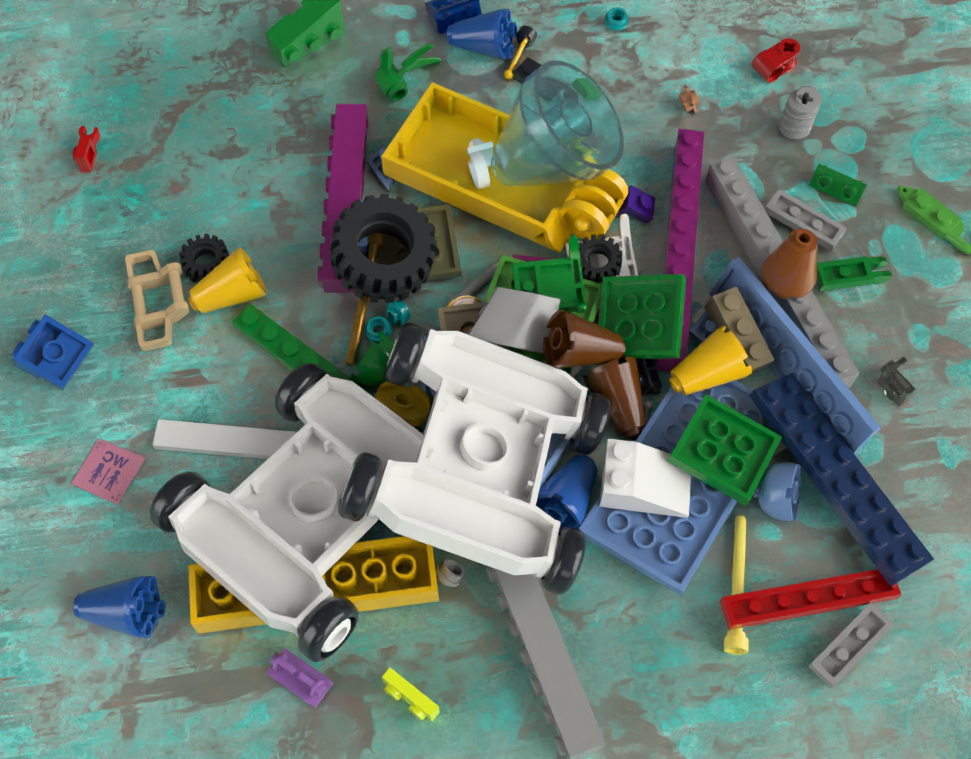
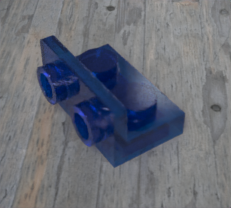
M431 0L425 3L426 12L435 20L436 29L439 34L447 32L448 26L453 25L455 22L482 14L479 0Z

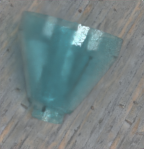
M548 61L530 74L521 85L495 146V155L491 160L493 172L507 186L518 185L525 187L596 179L614 167L622 157L624 137L619 118L603 90L585 72L564 61Z

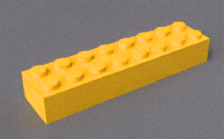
M406 536L357 542L322 575L327 587L332 590L333 596L348 598L357 607L359 612L439 601L433 546ZM199 564L188 565L191 625L198 634L267 625Z

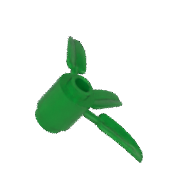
M426 44L415 50L402 62L401 66L403 68L399 70L393 65L391 47L382 50L380 66L376 70L374 80L386 98L396 102L407 95V83L402 77L405 72L442 62L439 57L420 58L434 47L433 44Z

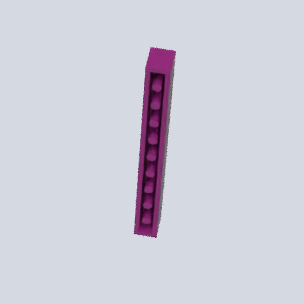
M678 129L674 147L663 275L684 274L686 286L680 358H656L655 369L657 371L671 372L687 357L704 131Z

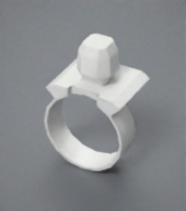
M476 138L470 141L467 154L470 156V162H468L469 171L476 188L479 190L490 186L487 167L495 165L493 157V141L484 143L481 139Z

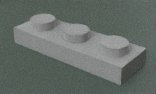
M780 189L777 190L765 206V211L769 216L793 230L807 229L813 232L818 244L831 252L847 229L845 226Z
M870 603L808 667L832 689L884 636L894 623Z

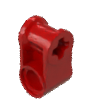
M791 38L783 39L771 48L760 52L752 61L751 66L767 83H772L795 68L797 63L796 56L800 52V44Z

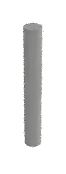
M500 259L448 301L447 305L453 299L460 296L474 295L492 280Z

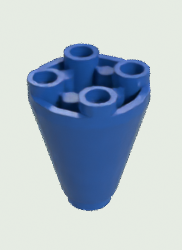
M498 9L461 20L453 25H449L447 28V41L449 45L497 59L513 58L514 48L512 40L513 37L517 36V24L511 21L510 9Z
M155 576L134 577L87 590L78 594L73 603V611L77 618L135 638H149L158 622V618L164 616L166 609L164 600H160Z

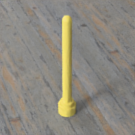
M737 515L734 519L732 595L744 593L746 518L743 515ZM743 627L731 629L727 632V636L724 637V652L734 655L748 653L749 639L746 638Z

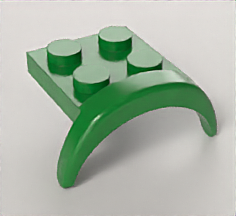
M576 235L569 237V258L512 263L515 290L560 299L558 310L576 313L586 312L587 305L579 243Z

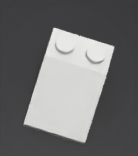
M608 439L604 452L599 507L688 518L691 475L667 462L671 455L669 453L639 442Z

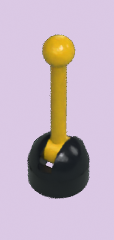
M521 26L517 32L516 40L519 48L509 69L504 72L506 79L513 78V70L523 48L532 46L537 38V32L529 26Z

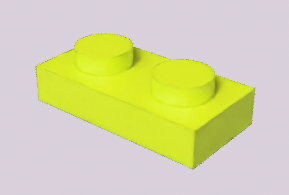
M389 668L382 676L383 682L386 685L384 691L396 701L402 698L410 704L408 710L418 719L423 721L426 717L433 722L440 713L437 704L393 669Z

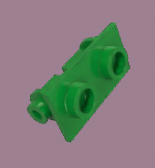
M818 164L809 186L857 206L867 184L863 183L862 180L858 181L830 169L827 165Z

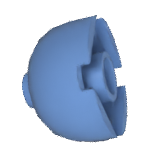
M784 462L769 466L753 493L755 498H759V504L764 513L773 519L781 521H795L797 519L801 497H798L799 487L802 488L800 465Z

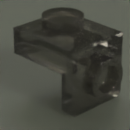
M905 357L896 362L893 359L887 362L880 369L882 374L876 382L883 389L887 398L894 401L899 407L906 403L916 390L900 373L908 361Z

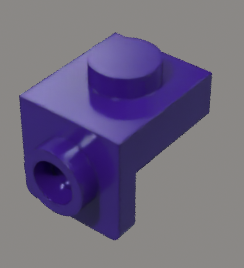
M630 185L628 187L629 193L615 218H619L620 215L626 213L644 223L653 220L656 198Z

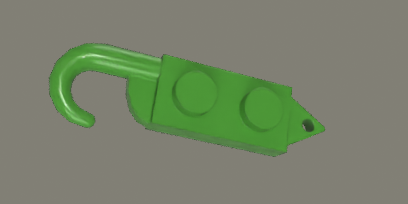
M899 185L897 191L903 203L902 209L942 240L946 239L961 252L971 255V245L960 237L964 230V223L959 216L923 188L913 189Z

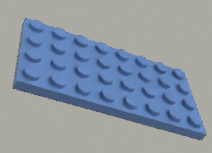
M732 381L686 396L681 392L677 394L671 386L636 442L672 454L705 394L775 433L776 431L749 395L753 390L737 381ZM691 475L688 518L599 507V497L579 530L585 534L586 540L682 596L737 501Z

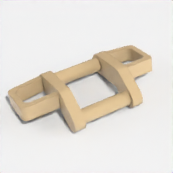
M154 250L129 254L125 257L129 278L127 283L128 289L132 291L136 316L133 321L134 328L137 330L138 344L144 352L168 347L172 344V324L178 322L189 313L188 303L184 301L180 278L182 274L181 264L173 262L161 268ZM149 260L154 261L157 272L139 276L134 275V264ZM170 284L174 303L166 308V310L146 314L143 290ZM165 326V336L163 338L145 341L144 330Z

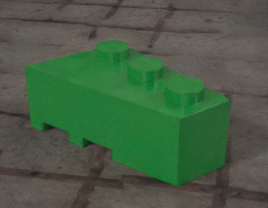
M302 0L300 2L303 5L292 15L287 13L265 32L269 50L284 68L345 34L340 0Z

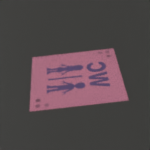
M99 438L71 484L118 505L145 458Z

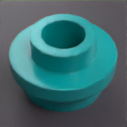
M615 7L610 9L605 15L604 22L609 29L620 31L627 27L629 18L624 9Z
M397 300L387 304L386 315L391 323L398 326H403L407 323L411 314L408 306L403 301Z
M373 317L365 326V335L371 342L374 340L378 343L381 339L377 336L378 333H374L377 329H382L383 333L389 337L392 335L391 323L383 317Z

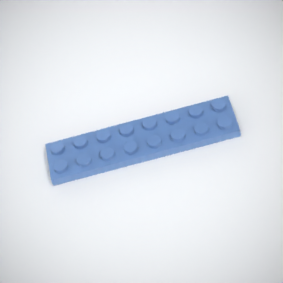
M738 257L731 260L710 292V296L712 297L737 286L774 358V361L768 365V368L777 379L793 373L853 453L856 454L881 427L741 258Z

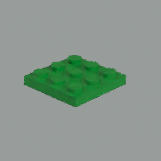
M684 274L603 277L598 325L621 335L625 343V352L620 359H626L625 357H635V359L680 358L686 286Z
M705 394L667 462L746 506L755 492L782 436Z

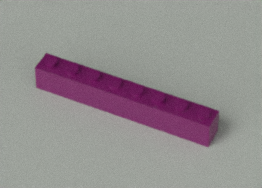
M336 104V114H331V129L334 130V135H329V149L332 150V156L327 157V169L331 172L330 177H326L325 189L329 196L328 199H324L323 203L324 215H327V220L322 221L321 227L325 243H320L319 251L320 259H323V266H318L317 274L318 282L323 284L324 293H355V290L351 289L348 291L342 286L343 278L340 280L336 278L334 266L331 265L330 247L333 227L336 220L340 218V213L345 208L350 209L351 203L357 199L363 201L369 123L367 104Z

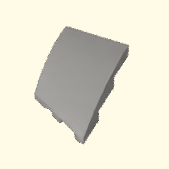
M496 287L490 295L488 303L479 312L478 315L480 317L476 324L466 334L488 343L543 354V338L549 337L551 329L546 328L551 316L558 311L560 299Z

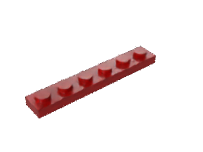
M876 569L724 596L719 602L728 630L868 605L870 603L895 600L902 594L898 584L890 587L879 570Z

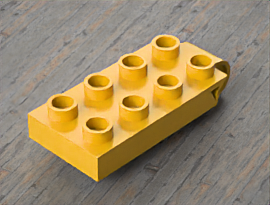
M433 82L381 156L383 174L558 253H561L565 243H569V237L572 235H576L581 239L588 237L589 240H591V235L596 234V239H600L601 234L605 235L629 193L624 179L616 172L596 164L594 152L591 149ZM476 138L481 139L484 143L493 141V157L495 165L487 167L490 186L479 190L476 188L469 171L468 162H470V156L467 154L470 141Z

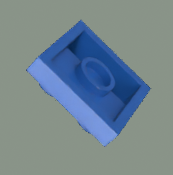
M45 314L40 321L36 319L27 332L30 336L25 343L20 341L11 355L14 357L13 365L37 379L40 377L57 388L64 390L93 348L94 343Z

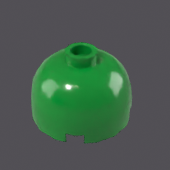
M381 331L377 334L381 338L377 343L373 340L356 365V369L359 370L358 374L356 375L352 372L349 377L365 387L376 388L386 382L384 372L395 342Z

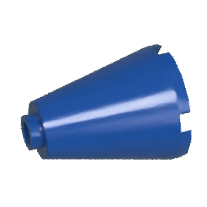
M575 455L540 487L536 506L553 519L560 521V528L570 526L579 529L582 525L598 472L594 460L586 455Z

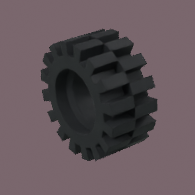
M204 234V238H201L200 235H195V241L190 238L187 240L189 246L183 244L181 247L183 252L180 251L179 260L185 275L193 283L195 281L198 283L229 256L224 241L222 239L218 240V237L215 235L211 239L209 234ZM204 254L215 255V260L208 265L200 266L196 264V260Z
M596 234L591 235V240L585 237L583 238V244L579 242L583 279L600 283L603 282V277L619 276L623 254L622 250H619L620 245L618 243L613 244V238L610 237L606 241L605 235L601 234L600 239H596ZM592 254H602L607 257L608 263L605 267L594 268L588 264L587 259Z

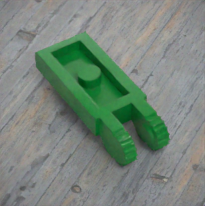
M864 256L817 263L819 291L889 282L892 279L890 271L872 272V270L881 269L888 263L887 259L883 256L870 258Z

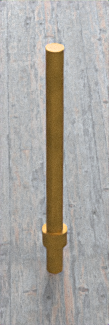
M375 233L368 237L369 250L367 258L377 263L380 248H383L385 239L383 234ZM363 296L362 299L358 298L345 364L348 366H356L370 299L366 296Z

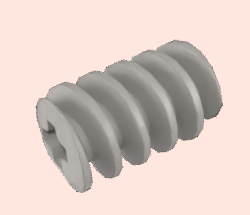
M803 86L790 93L779 123V129L785 137L802 139L810 134L822 102V97L815 88Z

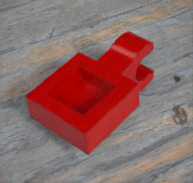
M81 126L78 131L80 136L78 145L73 149V160L76 161L81 172L91 173L97 155L95 147L101 135L97 127H94L93 132L87 135L85 126Z

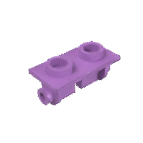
M286 648L280 654L278 652L273 654L269 661L272 665L266 672L267 675L314 708L317 707L334 683Z

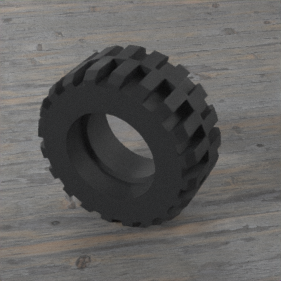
M381 194L380 198L369 195L365 196L363 202L360 199L352 202L350 209L345 208L340 213V218L336 220L333 227L330 261L331 265L334 266L336 278L339 280L343 278L342 286L346 290H355L354 295L361 299L363 296L369 297V302L378 303V299H384L385 303H393L396 297L402 301L409 297L410 292L415 294L421 289L422 283H425L429 277L434 262L437 239L434 238L435 230L433 225L428 224L429 218L424 212L419 213L417 211L418 206L412 202L408 205L404 203V198L398 196L396 199L389 198V194ZM375 233L387 234L395 237L405 246L408 256L395 264H378L366 258L357 244L366 236Z

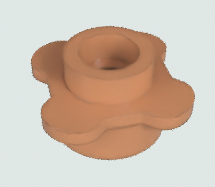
M685 85V91L679 94L681 103L686 112L693 110L696 114L698 113L696 105L700 104L694 90L689 92L687 85Z

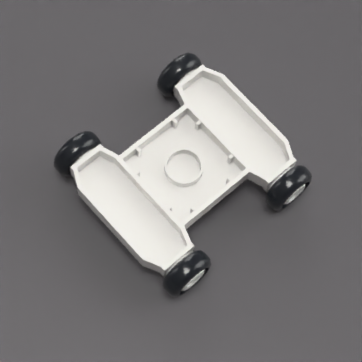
M410 322L405 323L401 327L385 368L384 378L387 382L396 386L405 385L409 378H411L413 383L421 380L436 391L416 461L400 462L388 459L384 470L381 471L382 460L378 456L367 452L357 455L339 501V515L344 519L354 522L360 521L365 513L370 518L376 516L397 534L512 575L533 574V576L541 579V585L545 590L557 595L565 594L571 588L579 573L585 554L586 539L585 534L577 528L570 526L560 528V521L553 519L536 506L551 434H562V438L569 440L570 448L574 452L582 455L593 453L601 442L611 413L609 398L600 393L587 395L588 388L579 384L563 370L465 333L430 329L426 340H424L425 331L421 326Z
M306 363L294 369L283 380L275 397V408L278 413L288 421L297 422L301 420L305 425L230 494L211 488L209 483L197 472L185 471L174 476L161 487L154 497L150 508L151 521L162 531L168 533L176 532L183 551L269 627L296 634L299 637L298 648L300 652L309 660L319 662L326 660L343 646L354 631L359 616L357 607L348 598L333 596L332 590L327 587L322 575L379 520L376 516L374 518L367 517V513H365L360 521L354 522L344 519L338 513L339 501L357 455L363 452L376 455L382 460L381 471L384 470L388 459L400 462H415L423 434L353 381L331 377L319 365Z

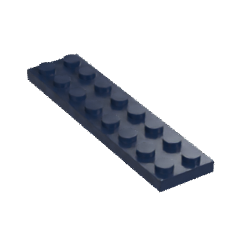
M793 373L756 388L751 392L750 398L776 433L782 436L781 440L890 587L934 560Z

